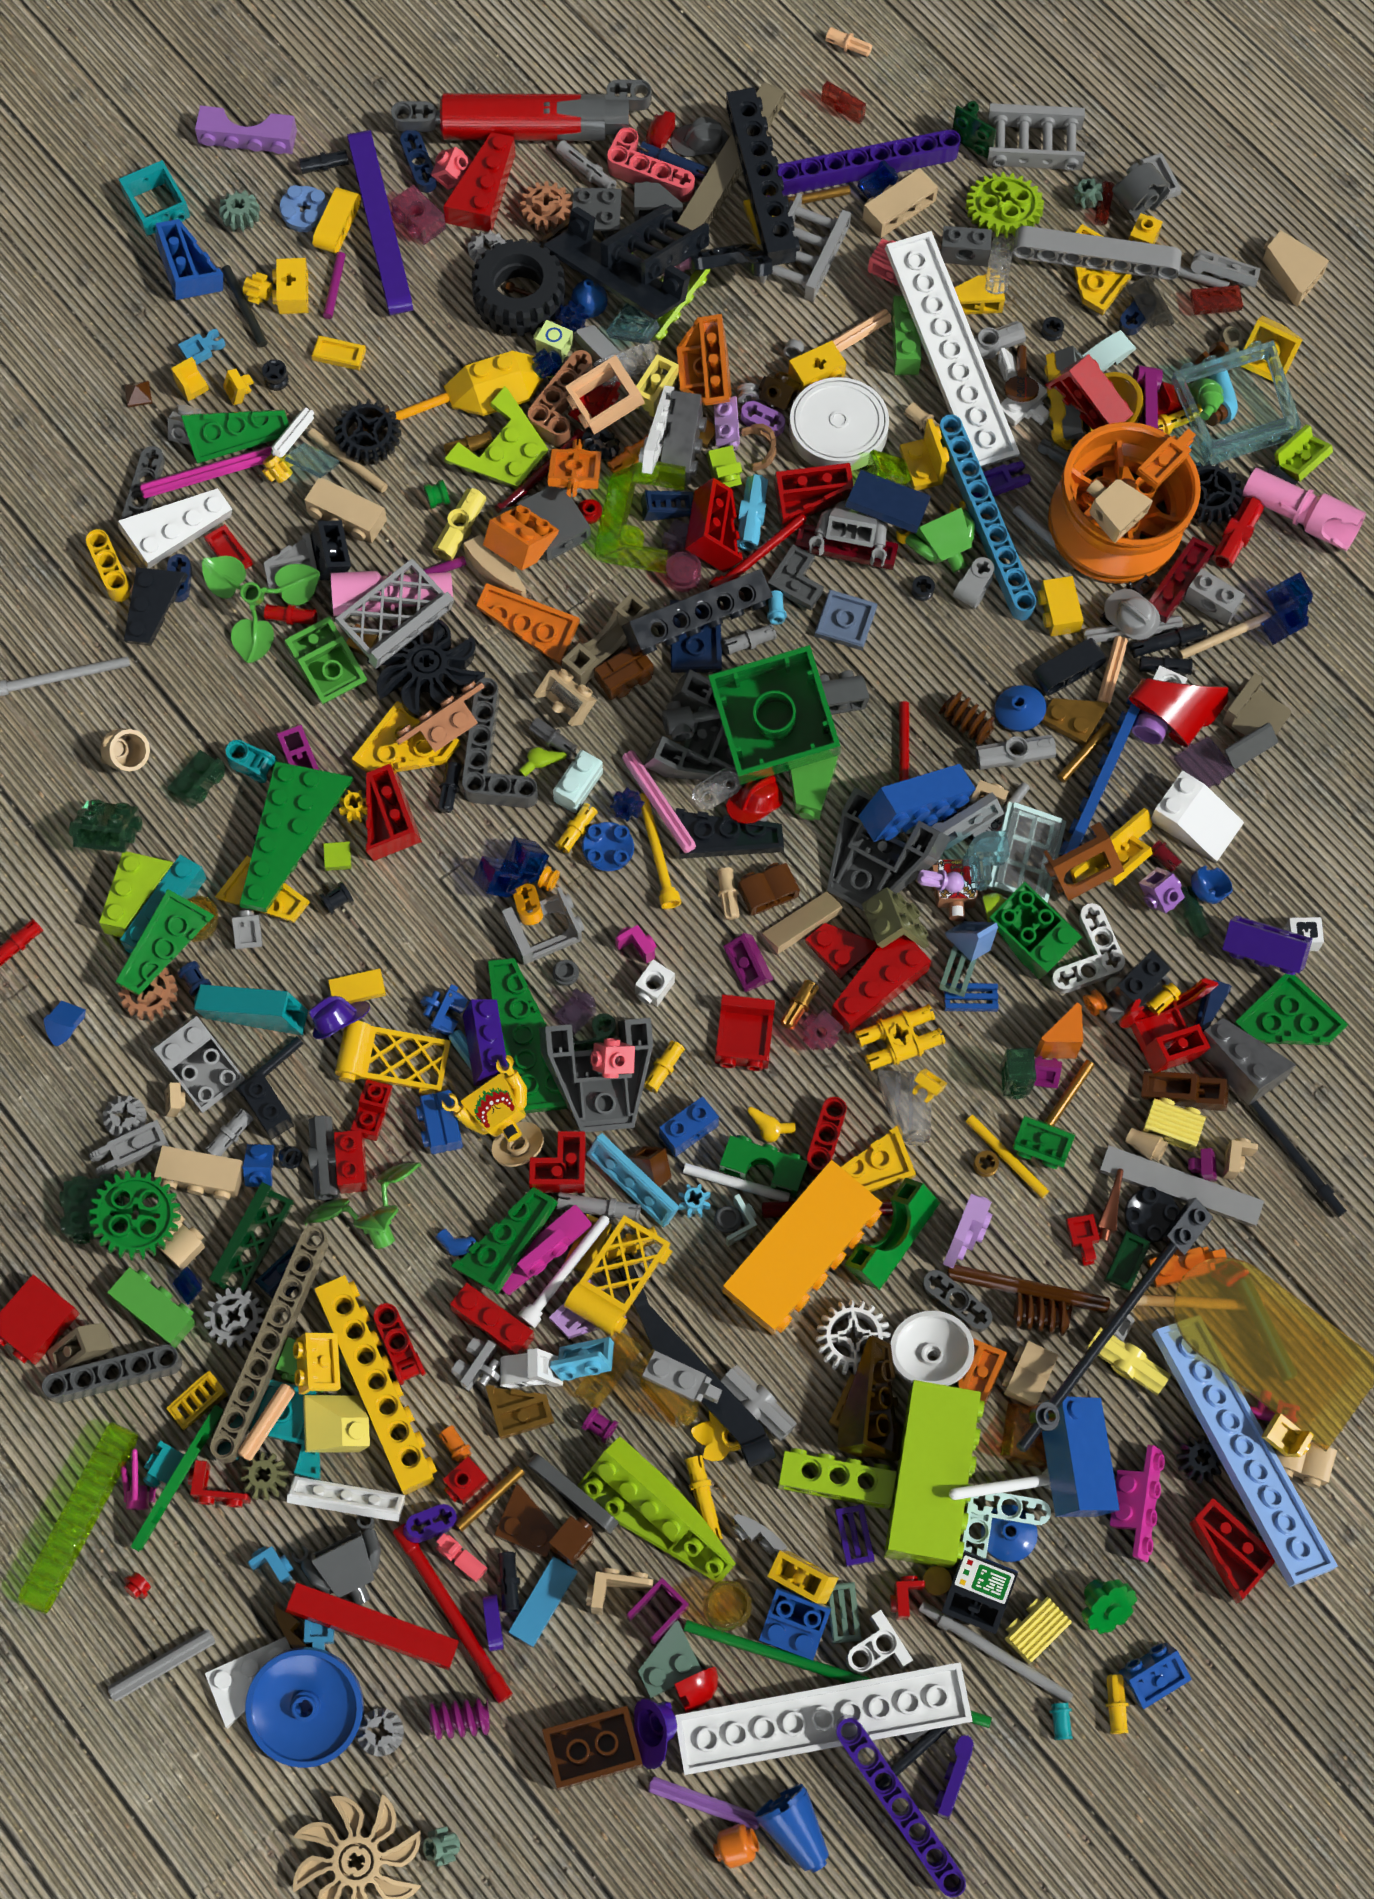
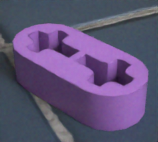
M748 401L742 406L741 420L747 426L765 424L774 431L775 437L784 432L785 417L780 412L756 401ZM756 411V414H753L752 417L748 416V413ZM774 421L778 422V425L775 424L774 427L770 426V423H774Z

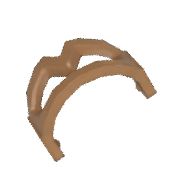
M753 424L750 427L742 428V436L756 434L764 437L770 443L771 448L761 462L752 464L753 471L767 468L776 456L774 431L765 424Z

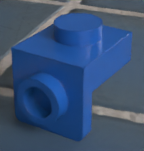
M247 1144L243 1163L246 1187H259L261 1182L272 1186V1167L275 1156L274 1145Z

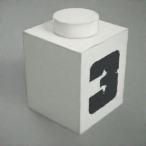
M1321 917L1289 918L1285 927H1282L1283 930L1313 938L1310 951H1319L1324 943Z

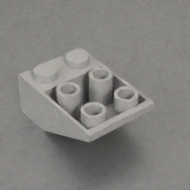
M196 1015L190 1016L150 1047L176 1082L180 1083L181 1088L202 1113L246 1080Z

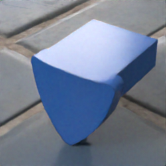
M61 1000L54 1010L44 1017L46 1033L54 1046L63 1044L71 1037L77 1026L85 1018L86 1009Z

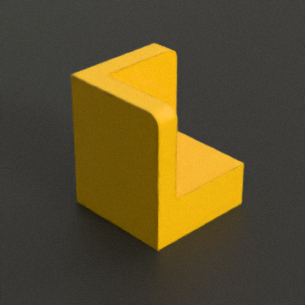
M193 357L171 368L175 384L188 402L209 390L208 384L199 373Z

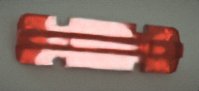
M1102 182L1103 201H1098L1094 220L1096 224H1107L1113 197L1112 189L1115 186L1113 182Z

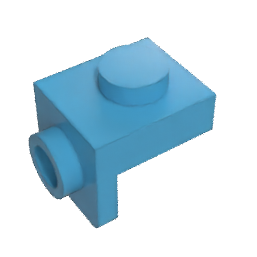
M266 1546L258 1549L251 1555L253 1559L248 1561L249 1566L253 1570L268 1562L283 1585L293 1579L289 1573L293 1570L285 1554L279 1557L272 1546L268 1549Z

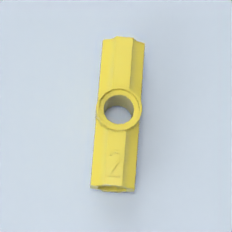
M467 488L456 508L448 514V522L432 548L433 553L440 559L452 561L462 542L470 536L471 527L486 502V496L479 490ZM457 523H464L462 526H455Z
M1100 1327V1329L1088 1345L1087 1349H1089V1347L1101 1333L1103 1328ZM1114 1335L1098 1355L1111 1364V1368L1117 1374L1127 1380L1133 1379L1156 1396L1159 1395L1171 1374L1147 1359V1355L1141 1349L1131 1343L1125 1344Z

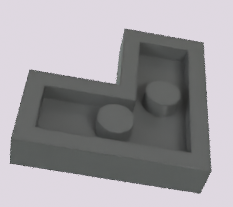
M793 544L768 581L769 588L773 591H781L783 596L811 611L824 591V586L804 576L814 562L815 555Z

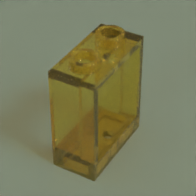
M653 1349L633 1367V1379L677 1429L682 1424L687 1427L698 1417L699 1402H692L642 1378L655 1351Z

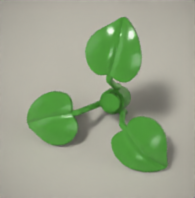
M232 556L203 558L202 560L205 582L214 595L228 599L238 589L242 599L250 605L249 608L253 621L242 619L233 626L231 631L232 644L246 663H253L261 659L269 651L274 641L272 625L267 621H258L255 609L256 606L263 602L264 594L281 593L286 603L295 606L303 605L313 597L320 578V572L311 566L290 564L282 567L275 574V582L279 587L277 589L260 588L254 582H248L241 586L240 584L246 578V570L240 560Z
M421 1163L394 1165L377 1176V1182L381 1183L383 1207L359 1217L348 1205L350 1203L348 1198H337L315 1208L304 1221L305 1226L308 1223L328 1221L342 1212H348L355 1220L353 1222L354 1227L363 1229L364 1234H369L375 1249L389 1246L395 1241L389 1225L399 1209L397 1205H388L387 1187L390 1183L399 1182L409 1176L414 1170L422 1166Z

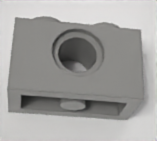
M1201 569L1190 584L1184 601L1227 627L1239 610L1245 594L1206 570Z

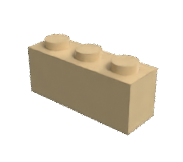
M920 168L913 173L909 172L901 181L895 185H889L883 193L867 200L864 205L862 219L882 238L934 203L937 197L938 186Z
M320 476L304 499L307 512L311 517L325 521L342 520L344 530L351 533L359 541L365 540L373 543L387 521L384 507Z
M162 1145L154 1177L155 1179L161 1177L162 1182L160 1186L163 1187L166 1184H170V1190L173 1191L178 1187L187 1189L188 1193L194 1195H203V1192L214 1194V1197L220 1200H230V1197L238 1199L244 1177L243 1161Z

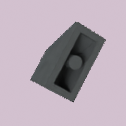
M648 181L635 183L634 221L639 220L664 204L672 207L673 221L677 222L682 215L683 203L661 184Z

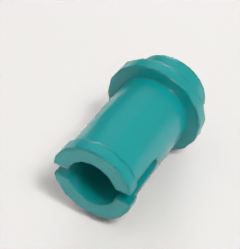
M1068 1703L1051 1704L1052 1710H1049V1713H1052L1054 1740L1073 1739L1069 1713L1072 1712V1708H1069Z

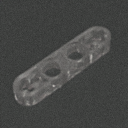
M1000 235L992 241L985 289L989 293L1002 294L1007 291L1013 258L1014 239L1008 236V238H1005L1004 235Z

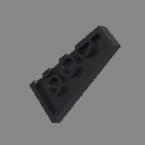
M676 808V815L696 845L695 849L689 853H684L679 846L680 859L784 852L782 824L766 821L744 824L726 815L723 818L710 816L707 812L698 811V813L685 812V809Z

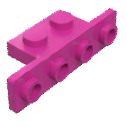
M573 1205L536 1236L502 1288L507 1295H511L533 1275L541 1273L552 1259L561 1256L570 1244L592 1227V1223L577 1205Z
M1147 1445L1144 1472L1117 1470L1115 1485L1120 1511L1112 1512L1110 1526L1113 1528L1136 1530L1133 1557L1148 1563L1149 1555L1153 1552L1152 1531L1157 1523L1155 1508L1156 1501L1161 1494L1160 1471L1163 1470L1165 1464L1163 1451L1154 1445Z

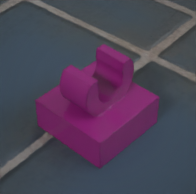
M1042 1056L1035 1058L1031 1085L1058 1089L1062 1061H1057L1056 1058L1046 1060L1042 1059Z
M1212 1148L1201 1149V1158L1188 1159V1169L1191 1170V1174H1201L1205 1180L1217 1182L1216 1154Z

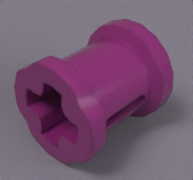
M594 1407L581 1428L585 1431L587 1429L602 1438L601 1442L606 1444L616 1430L618 1422L615 1420L610 1421L598 1413L599 1409Z

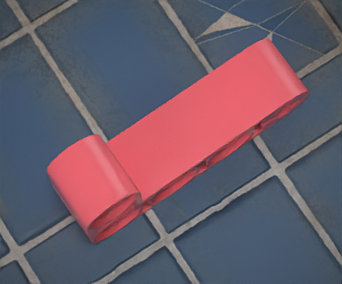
M630 127L619 130L607 153L608 172L611 176L634 185L635 183L645 181L659 183L680 202H688L692 199L695 192V178L690 171L639 153L637 131Z

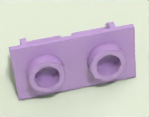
M734 396L731 397L730 402L713 405L716 446L733 445V449L737 450L740 445L737 397Z

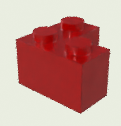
M558 1131L557 1158L530 1157V1190L535 1187L543 1193H585V1131Z

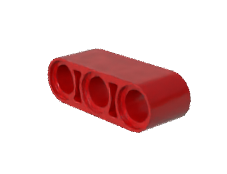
M830 1097L825 1100L820 1112L806 1160L808 1162L807 1172L814 1177L819 1175L831 1159H833L847 1110L846 1103L839 1097ZM829 1108H837L841 1114L832 1117L827 1113V1110ZM827 1132L833 1136V1139L825 1142L820 1139L819 1135ZM820 1157L824 1159L826 1164L817 1167L813 1165L811 1160Z

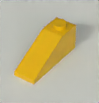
M989 273L978 275L954 287L965 315L1003 312L1005 295L1002 274L994 275Z

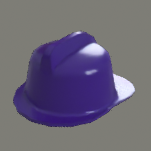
M329 996L323 999L309 1011L315 1025L312 1033L315 1039L327 1038L341 1028L356 1022L369 1012L370 1004L366 1001L350 1004L340 996Z
M641 1699L634 1708V1733L643 1766L647 1769H656L665 1760L667 1742L674 1737L677 1731V1720L670 1702L655 1703L650 1699Z

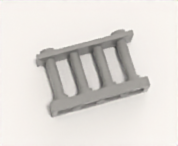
M990 103L987 124L996 126L995 147H989L987 166L1066 169L1069 171L1082 170L1085 152L1076 151V130H1082L1085 108ZM1005 127H1019V149L1005 148ZM1029 128H1043V150L1029 149ZM1053 129L1067 130V151L1052 150Z
M798 193L794 202H789L788 216H792L794 222L798 216L830 228L831 234L829 237L825 236L823 238L794 227V237L797 236L800 240L821 247L822 252L820 256L816 255L815 257L801 251L796 252V261L812 266L813 271L811 275L807 274L805 276L778 265L773 266L772 274L801 284L802 288L805 289L804 299L814 302L850 227L851 212L842 209L838 218L826 217L802 208V194ZM768 275L760 276V282L764 284Z

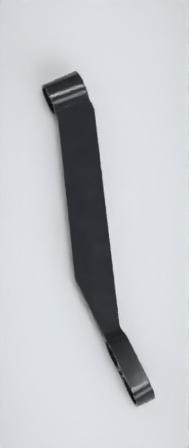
M625 1255L626 1261L631 1260L629 1255ZM622 1257L615 1259V1262H623ZM634 1265L627 1266L630 1280L639 1278ZM624 1267L618 1268L622 1280L626 1281ZM632 1284V1289H633V1290H634V1288L636 1287L637 1284ZM625 1286L626 1289H627V1292H628V1294H629V1296H630L629 1287H628V1286ZM642 1289L633 1305L653 1351L664 1354L706 1374V1376L712 1379L710 1384L722 1390L717 1404L706 1398H703L701 1403L738 1441L749 1469L776 1458L772 1444L763 1426L649 1305L645 1291Z

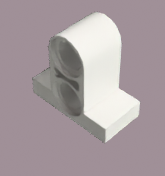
M535 1348L527 1349V1353L501 1357L500 1386L504 1388H520L545 1384L552 1387L563 1386V1381L550 1368V1362L558 1360V1356Z
M882 1610L872 1615L869 1619L877 1632L854 1646L846 1657L848 1669L859 1675L868 1672L891 1656L894 1657L901 1669L913 1661ZM880 1637L888 1638L891 1642V1649L887 1652L879 1650L876 1640ZM857 1652L863 1653L867 1657V1665L865 1667L855 1666L852 1662V1655Z

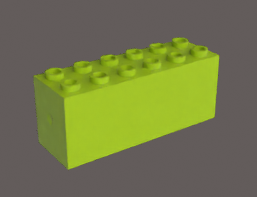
M913 1380L908 1394L884 1558L927 1566H941L949 1570L962 1559L964 1542L960 1541V1535H963L964 1530L966 1531L969 1513H964V1507H967L971 1498L953 1500L949 1497V1492L953 1488L972 1486L968 1484L969 1478L971 1479L972 1474L975 1472L977 1457L972 1456V1452L975 1451L976 1446L979 1444L981 1429L976 1428V1424L980 1422V1418L983 1416L985 1401L980 1400L981 1392Z

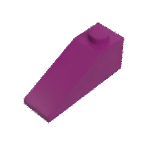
M300 723L275 732L287 764L319 770Z

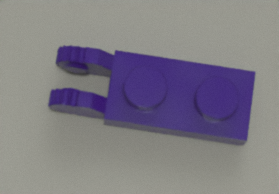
M1022 461L1009 465L1004 464L983 472L993 497L1014 490V488H1020L1031 482L1032 479L1029 474L1011 477V475L1023 471L1025 465ZM972 493L976 498L983 497L980 493Z
M961 1735L959 1740H957L954 1747L957 1760L955 1763H949L944 1779L949 1780L946 1791H939L934 1806L939 1808L938 1817L946 1820L951 1817L972 1756L974 1743L969 1735Z

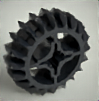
M369 398L366 400V404H362L358 399L357 406L354 407L349 403V411L341 410V417L336 418L337 426L334 427V434H336L335 442L340 444V452H346L345 454L348 459L354 456L356 463L364 459L366 465L369 464V460L374 459V463L378 464L379 457L387 460V452L394 454V446H399L400 440L398 437H401L402 433L401 429H399L400 421L396 419V413L394 411L389 412L390 408L387 404L381 407L379 400L375 404H371ZM354 422H356L357 428L353 431V434L348 437L349 428ZM387 427V434L380 442L378 435L382 433V429Z
M1199 461L1196 464V468L1200 478L1201 492L1199 504L1193 518L1197 519V525L1205 521L1208 527L1213 521L1218 526L1222 520L1227 522L1231 516H1234L1238 507H1240L1243 494L1242 489H1240L1241 481L1235 480L1236 473H1228L1229 467L1220 468L1219 462L1215 466H1211L1210 461H1208L1203 466ZM1210 488V495L1208 499H1206L1208 489Z

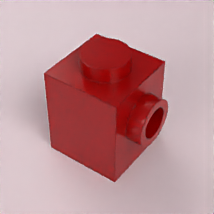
M467 1456L443 1479L444 1484L447 1486L444 1492L453 1502L459 1499L464 1505L489 1481L480 1468Z

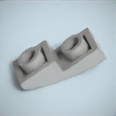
M736 1514L733 1517L732 1522L735 1525L732 1529L742 1541L747 1539L751 1544L760 1537L762 1540L759 1544L769 1556L774 1553L777 1557L779 1550H787V1546L781 1539L762 1524L740 1514Z

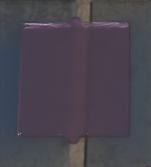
M1209 736L1195 745L1190 744L1187 750L1174 757V760L1183 771L1204 783L1208 788L1214 785L1219 786L1222 780L1235 773V769Z

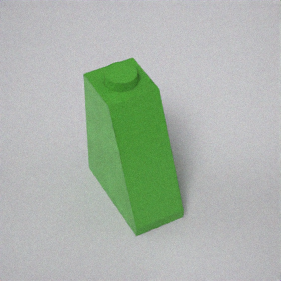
M838 756L788 771L795 814H799L801 818L806 820H820L837 767Z

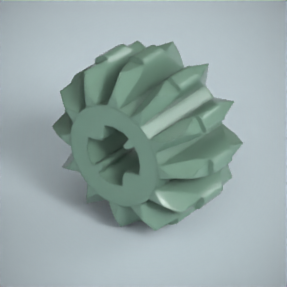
M236 189L233 195L226 193V199L220 200L219 215L225 227L230 226L233 232L237 228L244 232L247 226L253 229V222H259L260 206L254 195H249L246 190L240 194Z

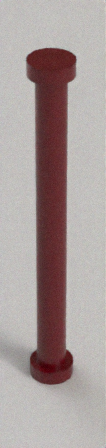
M581 429L575 430L574 436L560 449L572 448V443L575 439H577L578 445L579 439L582 440L584 432ZM550 458L502 503L498 502L494 506L495 510L499 513L507 507L514 506L549 473Z

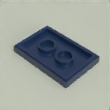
M860 470L845 507L917 533L931 496Z
M670 600V605L681 600ZM717 600V606L719 609H721L720 600ZM695 608V615L702 619L701 611ZM673 617V624L680 628V621ZM721 624L710 629L708 625L700 627V633L688 638L686 633L678 636L680 641L670 645L671 673H686L689 670L696 673L721 672Z

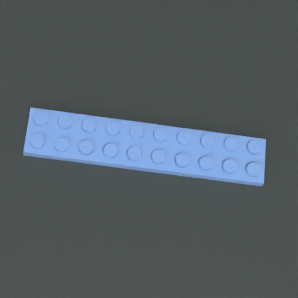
M1200 1316L1156 1329L1152 1333L1155 1342L1288 1586L1292 1587L1338 1567L1271 1444L1261 1437L1264 1432Z

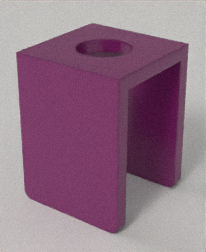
M663 1578L627 1614V1619L632 1621L661 1589L680 1606L651 1637L653 1645L689 1609V1603Z

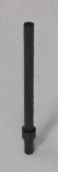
M1257 1100L1251 1103L1248 1107L1316 1189L1317 1192L1315 1194L1322 1202L1325 1201L1338 1218L1345 1214L1347 1210L1335 1197V1191L1332 1187L1322 1181Z

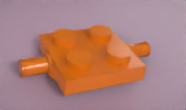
M575 439L570 449H552L548 486L557 488L567 487L566 494L571 497L572 491L573 497L577 495V488L588 490L598 489L602 452L582 449L583 443L581 439H579L578 445L577 439Z

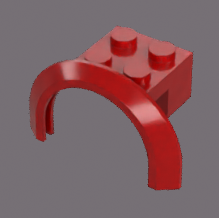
M1207 978L1201 979L1192 988L1179 995V1000L1169 1004L1158 1016L1154 1015L1149 1009L1142 1011L1144 1006L1139 1007L1141 999L1135 1000L1127 1007L1119 1021V1025L1122 1028L1131 1027L1153 1074L1197 1060L1211 1048L1200 1024L1187 1028L1179 1010L1206 996L1219 985L1218 982Z

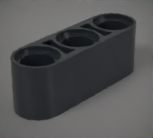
M1089 638L1043 663L1033 671L1032 676L1045 695L1049 696L1100 668L1106 663L1107 657L1095 640Z

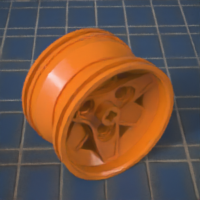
M1118 422L1092 430L1073 447L1048 509V527L1056 549L1073 568L1099 581L1124 584L1140 581L1145 575L1150 577L1156 574L1171 560L1180 544L1183 532L1190 524L1199 504L1201 486L1196 465L1191 456L1188 455L1156 490L1141 477L1134 480L1131 474H1136L1138 468L1170 435L1149 425L1134 422ZM1102 470V477H1097L1094 480L1087 478L1093 473ZM1096 479L1106 488L1115 480L1120 479L1153 501L1148 513L1116 543L1109 538L1089 512L1095 498L1087 492V489ZM1163 500L1166 504L1167 514L1162 513L1156 507ZM1140 533L1150 538L1140 539Z

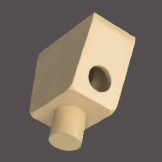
M1096 479L1087 489V492L1095 498L1089 511L1090 515L1114 543L1148 513L1153 502L1150 498L1120 479L1115 480L1108 488Z

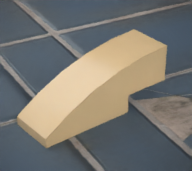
M481 534L463 543L465 556L485 580L493 586L527 598L526 588L511 563L496 553L493 554L490 549L483 545L484 538Z

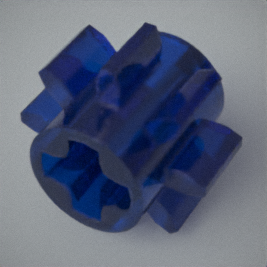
M569 301V305L560 306L561 311L557 319L563 322L561 324L562 327L572 330L574 334L577 329L585 328L584 324L589 316L583 313L585 307L582 304L576 306L574 302Z
M544 348L532 358L534 361L532 368L540 378L544 379L547 377L551 381L560 370L562 360L558 353L553 350L547 353Z
M626 787L623 793L620 791L615 793L613 796L615 801L610 807L614 808L616 818L620 817L628 822L632 816L635 818L639 817L642 813L640 808L645 804L644 801H641L640 792L632 791L629 787Z

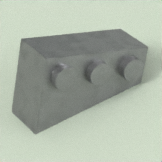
M672 391L671 414H668L667 418L669 426L666 438L664 437L660 462L661 481L690 485L692 476L697 474L698 461H695L696 454L701 453L702 439H699L700 432H705L707 417H703L701 394Z
M1224 1018L1203 1032L1211 1047L1203 1054V1057L1224 1079H1227L1228 1084L1248 1106L1283 1083L1296 1066L1295 1063Z

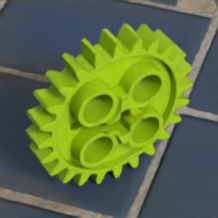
M1004 172L1001 173V177H997L995 173H992L991 179L983 176V182L976 180L975 186L970 187V193H967L965 210H968L967 217H972L971 223H978L979 229H991L995 232V237H998L1000 233H1003L1005 238H1008L1009 233H1012L1015 237L1017 228L1021 226L1034 227L1035 224H1039L1044 209L1042 193L1038 192V186L1031 187V180L1023 182L1024 176L1016 179L1014 173H1011L1009 177H1006Z

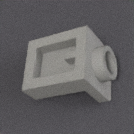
M244 909L238 910V915L232 917L236 949L263 946L260 913H254V910Z

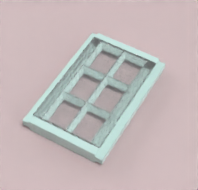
M1008 802L987 888L1011 896L1026 882L1048 903L1052 886L1051 880H1053L1054 876L1050 877L1044 866V863L1048 861L1043 851L1047 850L1053 860L1058 858L1066 821L1015 802Z

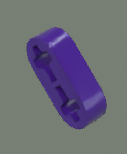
M441 1504L413 1514L404 1525V1536L410 1542L420 1543L451 1530L456 1522V1512L451 1506ZM440 1513L443 1517L448 1516L449 1518L446 1524L443 1521L436 1523L433 1521L438 1518ZM414 1523L417 1526H421L424 1524L427 1525L422 1529L420 1534L418 1533V1531L411 1530Z
M497 1594L483 1596L489 1651L503 1650L504 1642Z

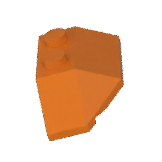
M722 314L697 317L693 326L677 346L680 392L701 394L702 404L705 406L730 402L732 391Z

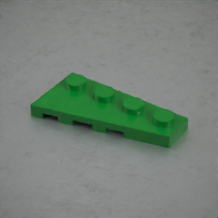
M284 409L181 415L197 464L276 440L289 426Z
M167 889L114 983L139 996L215 915Z
M533 1187L508 1211V1215L500 1223L496 1222L489 1229L490 1232L479 1243L476 1241L468 1249L470 1252L460 1261L457 1259L451 1267L498 1295L558 1202L556 1199Z

